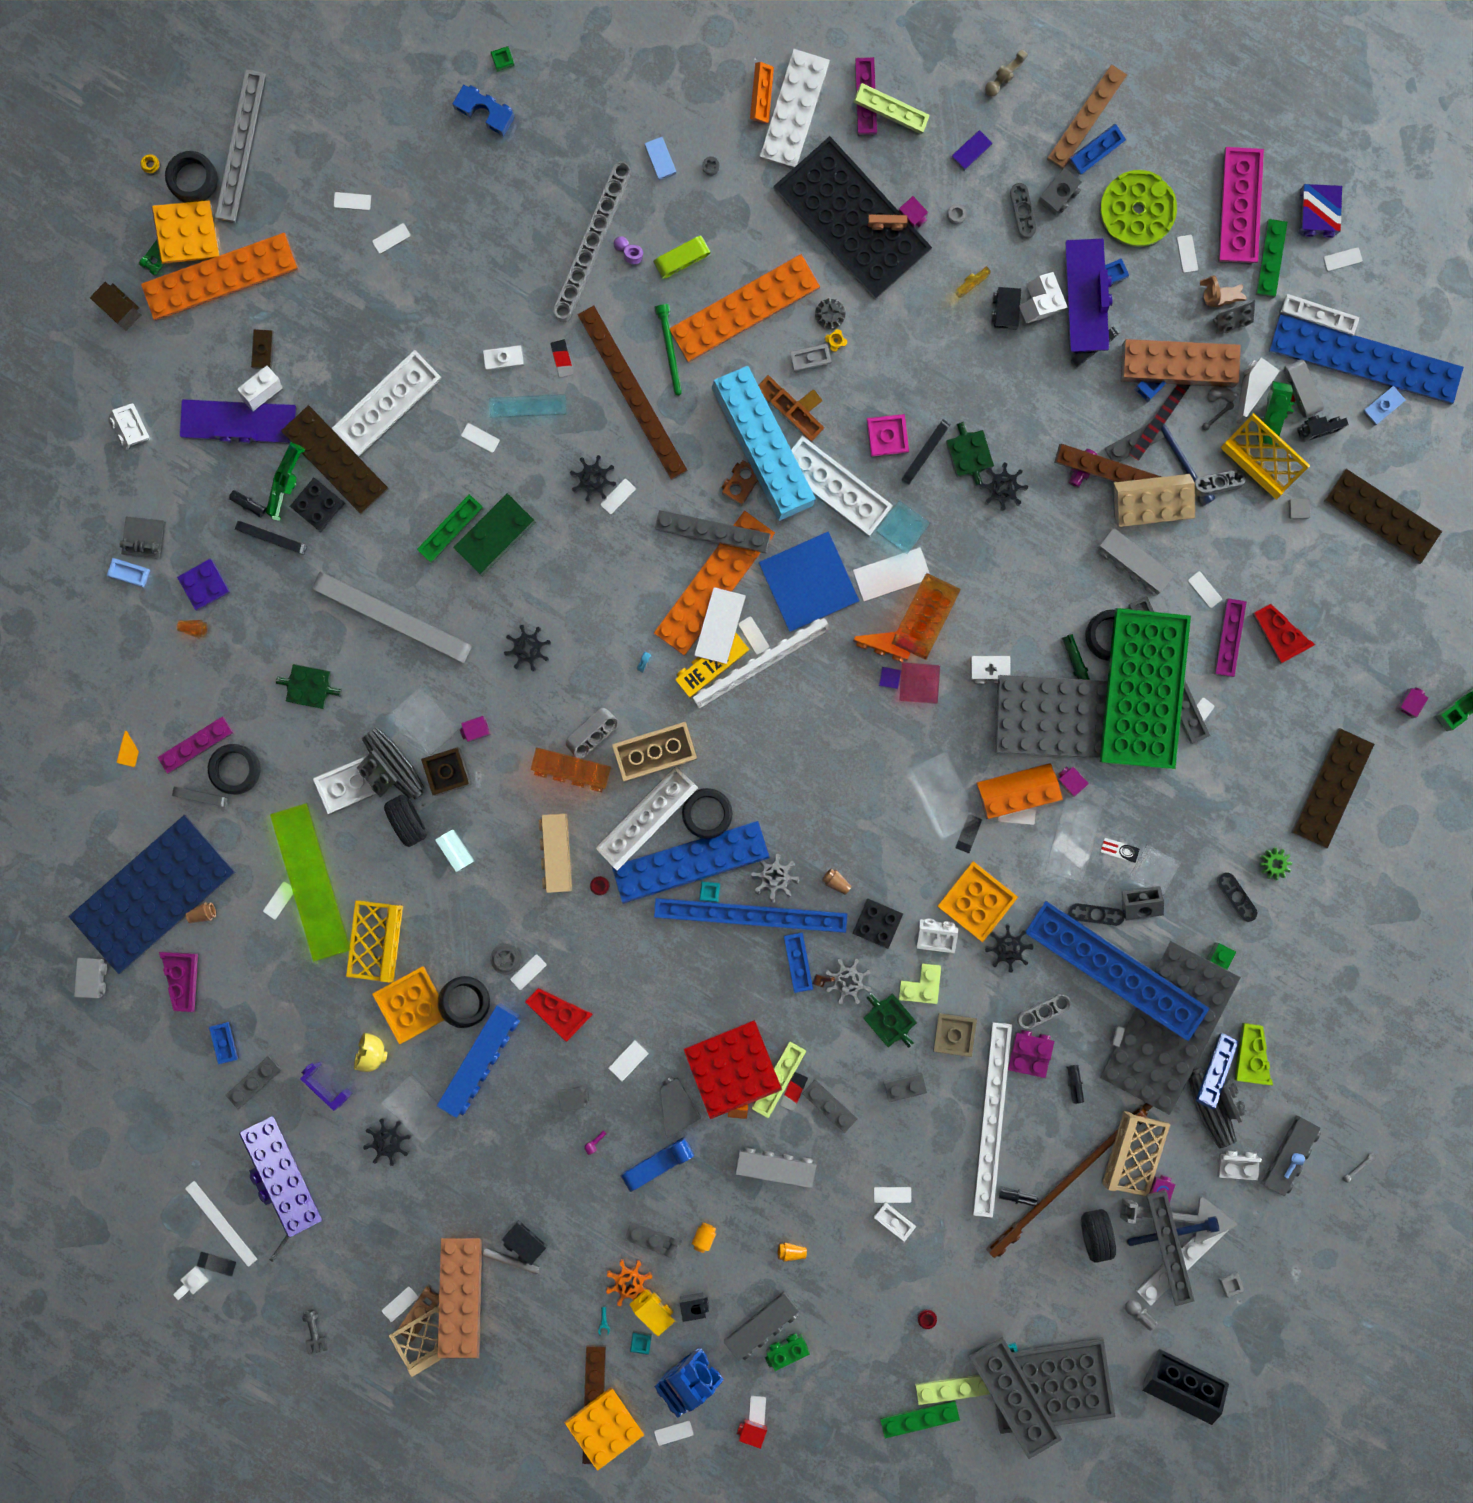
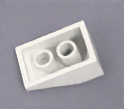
M1262 357L1258 361L1253 360L1244 371L1246 376L1242 382L1236 419L1238 423H1241L1249 415L1280 372V370Z

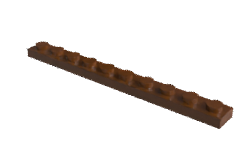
M593 305L577 314L669 478L673 480L687 472L686 466L595 306Z

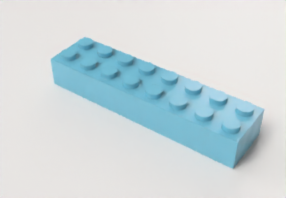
M749 366L715 379L712 390L778 521L812 507L816 498Z

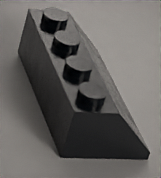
M1159 1349L1146 1375L1142 1391L1213 1425L1223 1413L1229 1383Z

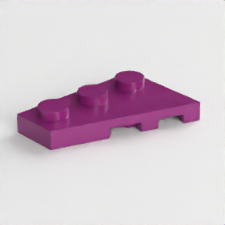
M159 952L160 959H162L164 965V975L167 977L169 985L168 991L173 1011L195 1012L198 954Z

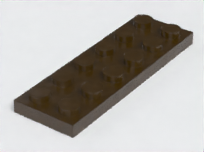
M309 405L281 430L292 443L300 445L305 449L301 453L360 514L365 512L389 489Z
M1347 468L1324 500L1419 564L1423 562L1442 533V530Z
M1338 728L1291 833L1328 849L1375 745L1374 743Z

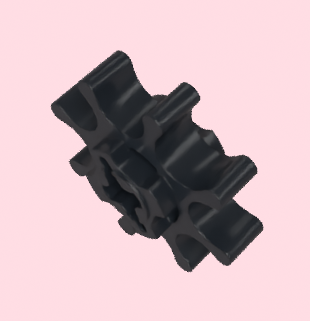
M600 455L596 456V462L593 465H587L584 458L581 457L580 462L584 465L583 470L579 473L570 471L571 476H576L580 479L579 485L573 487L572 491L576 493L579 489L586 490L587 496L585 501L587 503L590 502V497L593 493H599L605 501L607 497L603 493V488L607 485L617 486L616 482L608 481L606 478L609 472L614 471V466L610 465L607 469H602L599 466L601 461ZM591 475H593L594 477H597V478H596V480H597L596 483H593V481H590V480H591V479H590V476H591Z
M1006 462L1002 464L1003 471L1001 474H995L991 468H988L986 473L992 477V482L990 484H980V489L987 488L991 491V497L985 503L988 505L991 500L998 499L1001 502V511L1006 509L1005 502L1007 500H1013L1019 506L1021 500L1016 497V491H1026L1028 489V485H1019L1016 480L1023 471L1019 469L1015 475H1010L1006 469L1008 465ZM1010 481L1006 489H1003L1000 492H998V490L1001 487V484L1004 485L1005 483Z
M520 625L522 634L519 638L515 639L510 635L506 636L508 640L513 641L514 648L511 651H505L504 655L514 654L518 657V661L514 665L516 670L519 669L522 662H529L531 671L535 672V659L542 658L546 662L549 661L547 656L542 655L541 649L545 645H551V641H538L537 636L541 631L540 627H536L534 634L528 635L525 633L524 625ZM525 640L527 641V643H528L530 646L533 647V648L530 649V652H529V653H530V657H529V654H528L525 650H523V648L526 647V646H525V644H526V643H525Z
M1007 923L1005 925V935L998 936L994 931H991L990 936L994 937L997 943L993 947L986 946L985 952L993 951L997 953L998 958L993 962V967H997L1000 961H1006L1009 964V972L1012 973V963L1014 961L1020 960L1024 965H1028V960L1023 958L1022 952L1026 949L1033 950L1034 946L1033 944L1025 945L1021 942V937L1026 934L1025 929H1022L1018 935H1013L1010 932V924ZM1012 944L1013 951H1006L1005 945L1010 946Z
M381 1118L379 1120L381 1123L380 1131L375 1132L371 1128L366 1129V1133L371 1134L374 1141L372 1144L364 1145L363 1149L374 1148L377 1151V1156L373 1163L376 1164L381 1156H387L390 1160V1166L395 1165L394 1153L400 1152L404 1156L409 1154V1151L402 1148L401 1142L404 1139H410L412 1135L402 1136L398 1133V1127L402 1124L401 1120L396 1122L394 1128H388L385 1124V1118ZM390 1135H392V1137L390 1138L391 1144H389L383 1149L385 1144V1141L383 1139H387Z

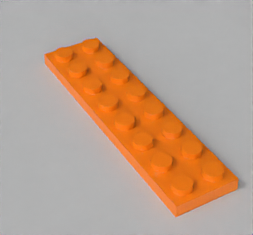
M281 233L144 282L141 286L152 317L156 321L296 271L298 267L286 234Z
M802 254L672 326L670 331L687 362H690L820 288V285Z
M745 510L733 525L770 533V540L775 534L774 531ZM719 544L655 630L654 634L685 656L701 634L713 588L732 592L761 552Z

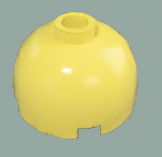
M363 1033L358 1044L360 1046L358 1054L356 1053L354 1069L360 1072H372L379 1068L381 1063H385L387 1052L384 1051V1044L379 1037Z

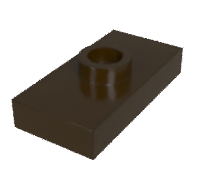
M253 329L252 368L263 369L268 366L271 369L273 330Z

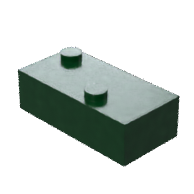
M506 493L453 548L483 577L536 522Z

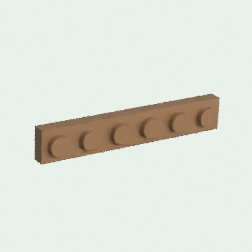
M1111 64L1047 160L1062 170L1064 169L1069 158L1073 156L1126 78V73Z

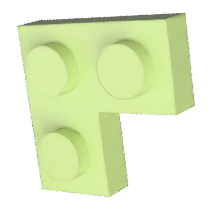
M922 964L920 983L900 981L899 1000L937 1004L941 965Z

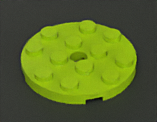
M1146 170L1128 171L1117 176L1103 193L1100 203L1101 220L1107 232L1118 242L1132 247L1149 246L1161 240L1172 228L1177 215L1176 197L1171 186L1169 187L1159 175ZM1135 204L1143 206L1144 210L1142 213L1138 214L1134 211L1133 207Z

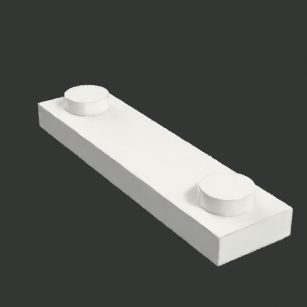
M1286 294L1280 311L1281 314L1352 336L1355 334L1360 318Z

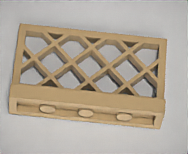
M1124 1111L1102 1184L1111 1191L1119 1190L1142 1196L1149 1194L1170 1124ZM1137 1122H1144L1147 1128L1137 1133L1135 1129ZM1162 1126V1133L1155 1137L1152 1129ZM1149 1132L1153 1139L1143 1144L1140 1137ZM1138 1139L1141 1146L1132 1151L1130 1148L1131 1142ZM1155 1143L1157 1149L1149 1155L1146 1148ZM1144 1150L1147 1157L1138 1162L1134 1155ZM1132 1157L1136 1164L1126 1169L1124 1166L1125 1161ZM1150 1161L1151 1168L1144 1173L1140 1166ZM1138 1168L1142 1175L1132 1180L1129 1173ZM1127 1175L1130 1182L1124 1186L1118 1185L1120 1178ZM1144 1179L1146 1182L1144 1190L1137 1189L1135 1184Z
M439 1305L389 1335L411 1377L441 1360L438 1358V1335L437 1339L425 1336L428 1325L437 1328L439 1326L429 1323L431 1315L439 1313ZM421 1323L426 1325L424 1335L412 1333L415 1324ZM400 1333L408 1334L407 1345L398 1344L395 1336ZM411 1335L422 1338L420 1349L409 1346ZM424 1339L436 1342L433 1350H422ZM408 1349L419 1352L417 1359L409 1363L406 1357Z

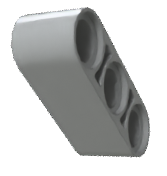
M1302 359L1284 366L1285 377L1288 384L1292 387L1293 396L1303 417L1323 411V402L1305 361Z
M599 709L566 740L567 748L576 758H584L617 728V719L608 709Z
M1057 994L1020 1012L1017 1016V1023L1024 1029H1031L1069 1010L1071 1006L1070 999L1063 994ZM1059 998H1064L1066 1005L1060 1009L1057 1007L1056 1002ZM1043 1006H1046L1049 1010L1045 1017L1039 1015V1009ZM1024 1015H1030V1024H1022V1017Z

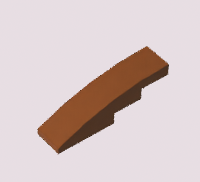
M769 375L758 384L765 400L811 442L825 428Z

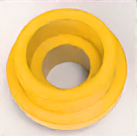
M148 154L141 159L140 166L145 173L153 174L158 171L160 162L156 156ZM149 162L154 163L152 167L147 166Z

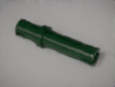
M1073 634L1062 637L1061 639L1075 671L1073 672L1074 676H1077L1078 679L1090 680L1087 673L1089 671L1088 667L1084 665Z

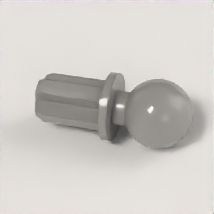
M1131 1300L1126 1304V1312L1131 1316H1137L1136 1322L1139 1321L1149 1331L1156 1327L1157 1322L1146 1313V1309L1141 1310L1139 1302Z

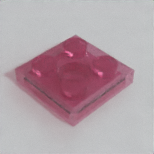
M902 662L899 701L938 704L940 665Z

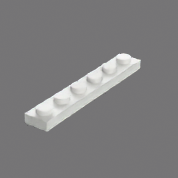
M1227 1231L1199 1243L1194 1242V1234L1181 1247L1186 1269L1188 1270ZM1163 1264L1136 1290L1150 1306L1170 1288L1165 1265Z

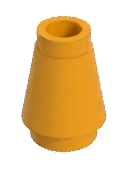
M785 1242L778 1245V1260L786 1262L806 1259V1247Z

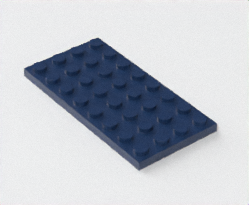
M183 815L68 917L118 974H121L186 917L187 912L196 908L236 872L190 819Z

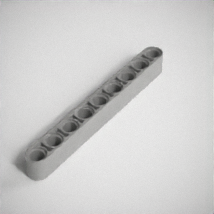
M618 162L613 166L556 301L554 314L560 322H567L572 317L629 182L630 169L625 162ZM620 169H624L627 171V173L624 176H618L616 174L617 171ZM613 186L619 188V191L615 194L609 192ZM610 204L612 208L609 211H604L602 206ZM602 221L605 225L598 229L595 227V223ZM589 239L597 240V244L594 246L587 244ZM588 256L590 260L584 264L580 262L581 257ZM580 273L583 277L580 281H575L572 279L573 275ZM568 291L575 292V296L570 299L566 298L565 294ZM566 308L568 313L565 316L558 315L559 309Z
M319 572L311 588L462 663L465 662L472 648L471 645L322 572Z

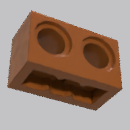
M744 460L740 464L738 462L735 464L731 471L734 473L730 480L727 478L721 487L723 489L722 495L740 506H743L758 482L751 465ZM743 470H749L751 476L744 479L740 476V473ZM739 486L741 492L738 495H733L730 492L731 487Z

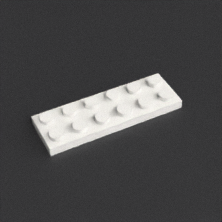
M793 49L760 159L790 168L798 165L830 63L829 59Z
M414 350L332 429L360 456L442 378Z
M802 436L791 451L813 494L870 537L893 505Z
M675 766L596 849L618 870L698 787Z

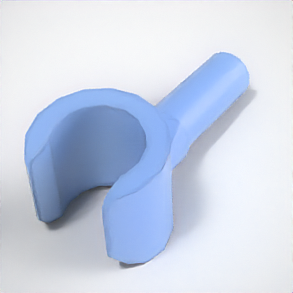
M1298 1153L1292 1155L1290 1167L1284 1177L1289 1178L1296 1164L1303 1166L1305 1161L1304 1155Z

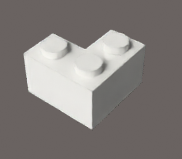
M1054 272L1038 276L1026 284L1031 299L1019 306L1026 323L1055 316L1066 309L1067 304Z

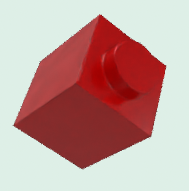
M745 1419L743 1424H739L736 1434L739 1435L740 1442L761 1449L767 1432V1426Z

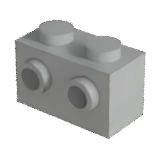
M77 958L74 997L101 998L102 994H105L106 984L103 983L104 975L107 973L105 959Z

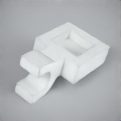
M195 1266L181 1279L184 1285L173 1295L179 1300L188 1291L194 1294L209 1280Z

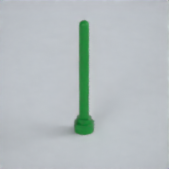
M662 304L654 307L655 314L661 320L674 393L679 396L682 394L668 321L671 311L669 304Z

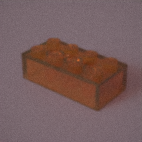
M926 573L894 636L892 644L927 660L961 589Z
M536 747L530 770L535 771L534 775L547 778V775H551L555 781L565 783L566 780L572 781L571 785L584 788V784L589 785L591 790L602 793L603 789H608L613 768Z

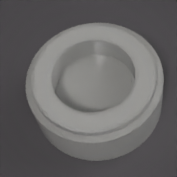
M960 204L952 205L947 212V218L953 224H961L967 215L966 209Z

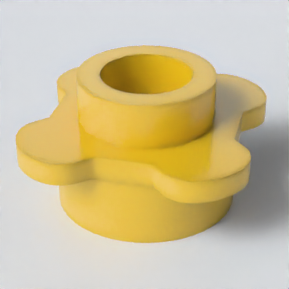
M839 329L825 336V341L829 343L830 350L836 352L841 346L847 345V340L844 339L842 331Z

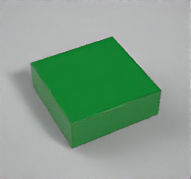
M509 46L491 51L497 71L515 66Z

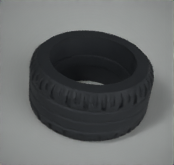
M180 152L169 161L166 167V185L171 193L184 203L206 201L217 187L218 176L214 165L205 155L199 152ZM196 163L202 165L206 169L204 184L195 191L187 192L179 189L177 186L179 171L188 164Z
M1114 609L1102 611L1094 616L1087 625L1085 633L1086 643L1090 651L1098 658L1110 661L1111 651L1103 649L1098 644L1096 629L1102 621L1114 619Z
M227 744L218 748L211 755L207 766L208 777L213 786L226 794L237 795L249 791L255 786L260 775V763L256 754L246 746L239 744ZM230 753L243 755L249 764V774L246 780L236 786L224 783L219 775L220 762Z
M703 788L695 791L685 801L682 808V819L686 828L699 838L711 839L720 836L728 829L732 821L733 812L730 801L723 793L715 789ZM704 797L716 799L724 810L722 822L712 830L698 828L691 818V809L694 803Z
M399 795L385 803L384 811L404 846L411 847L426 838L427 831L406 795Z
M469 976L452 979L443 986L438 996L440 1015L447 1023L457 1028H468L478 1024L485 1018L490 1008V996L487 988L482 982ZM467 986L477 994L479 1008L474 1016L464 1019L456 1016L451 1011L448 999L451 991L456 987Z
M1104 1209L1083 1213L1081 1216V1227L1090 1260L1098 1263L1114 1259L1116 1256V1242L1108 1213Z

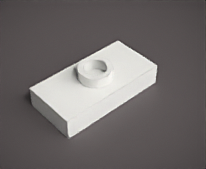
M521 345L483 350L486 371L524 365Z
M887 1202L882 1205L874 1216L878 1222L904 1242L916 1228L915 1224Z

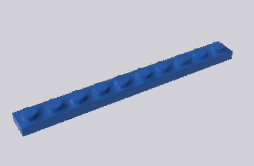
M656 898L655 918L846 933L847 913Z

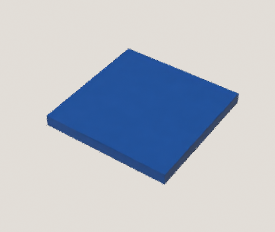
M829 531L759 562L789 632L859 602V598Z

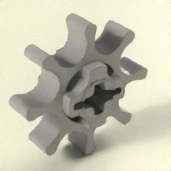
M780 854L775 855L776 860L773 864H766L764 860L759 861L764 870L761 873H751L753 880L759 879L762 881L761 886L755 888L756 894L760 895L762 891L769 890L771 892V902H775V894L780 891L790 898L791 892L786 888L789 883L799 884L800 882L798 876L791 877L788 875L789 871L795 868V863L791 861L787 866L780 865Z
M839 958L837 960L840 964L839 972L831 973L828 970L826 971V975L835 978V984L832 987H827L826 991L830 992L833 989H838L841 992V997L838 1000L839 1004L843 1003V998L846 995H852L855 1003L858 1004L860 1003V1000L857 998L858 990L866 989L868 992L871 991V987L864 986L862 983V978L865 975H870L871 971L867 970L864 973H859L856 970V965L859 962L857 958L854 959V964L851 967H845L842 959ZM852 976L851 980L857 983V985L849 984L845 986L846 983L840 977L848 978ZM838 982H841L842 988L839 987Z

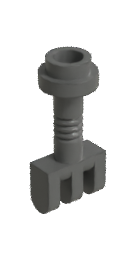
M315 1310L303 1312L304 1316L302 1319L303 1322L308 1323L311 1339L305 1342L308 1354H313L312 1346H314L316 1353L320 1352L319 1344H322L323 1351H327L326 1337L318 1336L315 1319L318 1318L317 1313H315Z

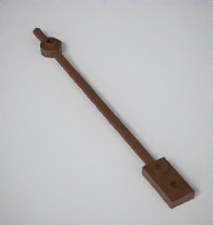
M1145 1103L1143 1106L1135 1109L1132 1114L1148 1118V1111L1153 1106ZM1140 1121L1137 1122V1124H1139V1125H1141V1124L1144 1123V1122H1140ZM1118 1129L1017 1224L1013 1223L986 1248L993 1258L1000 1257L1006 1252V1247L1010 1243L1017 1242L1021 1237V1230L1114 1144Z

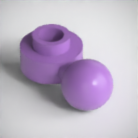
M619 236L614 240V248L620 252L624 251V260L626 262L638 264L642 261L643 250L641 247L629 245L628 240L623 236Z

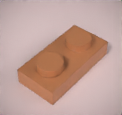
M869 215L868 227H872L874 230H882L884 227H891L892 230H902L907 226V215Z

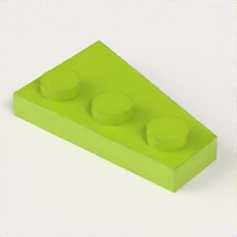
M1242 1023L1234 1080L1273 1086L1269 1072L1270 1064L1267 1060V1046L1263 1026Z

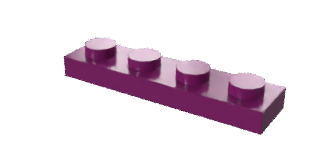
M874 57L855 58L856 94L861 83L876 89ZM857 104L858 135L877 134V114Z
M1226 599L1214 673L1216 675L1235 677L1247 601Z
M221 717L157 758L167 774L233 734V731L225 718Z

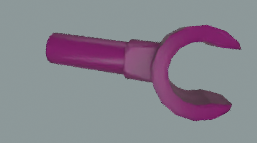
M604 1131L593 1141L585 1145L584 1149L588 1155L597 1151L595 1144L606 1135Z

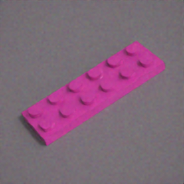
M1225 147L1219 245L1220 262L1258 263L1264 149Z

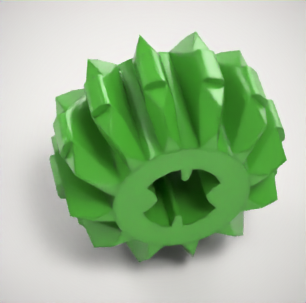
M1273 848L1272 852L1266 850L1267 857L1264 855L1260 856L1262 860H1265L1264 863H1259V866L1265 867L1261 870L1262 874L1268 872L1266 878L1270 879L1273 876L1274 880H1278L1279 875L1281 878L1286 877L1284 871L1291 872L1287 865H1292V862L1286 861L1290 858V855H1284V849H1281L1279 852L1277 848ZM1273 860L1279 861V864H1277L1278 868L1272 867V864H1274Z

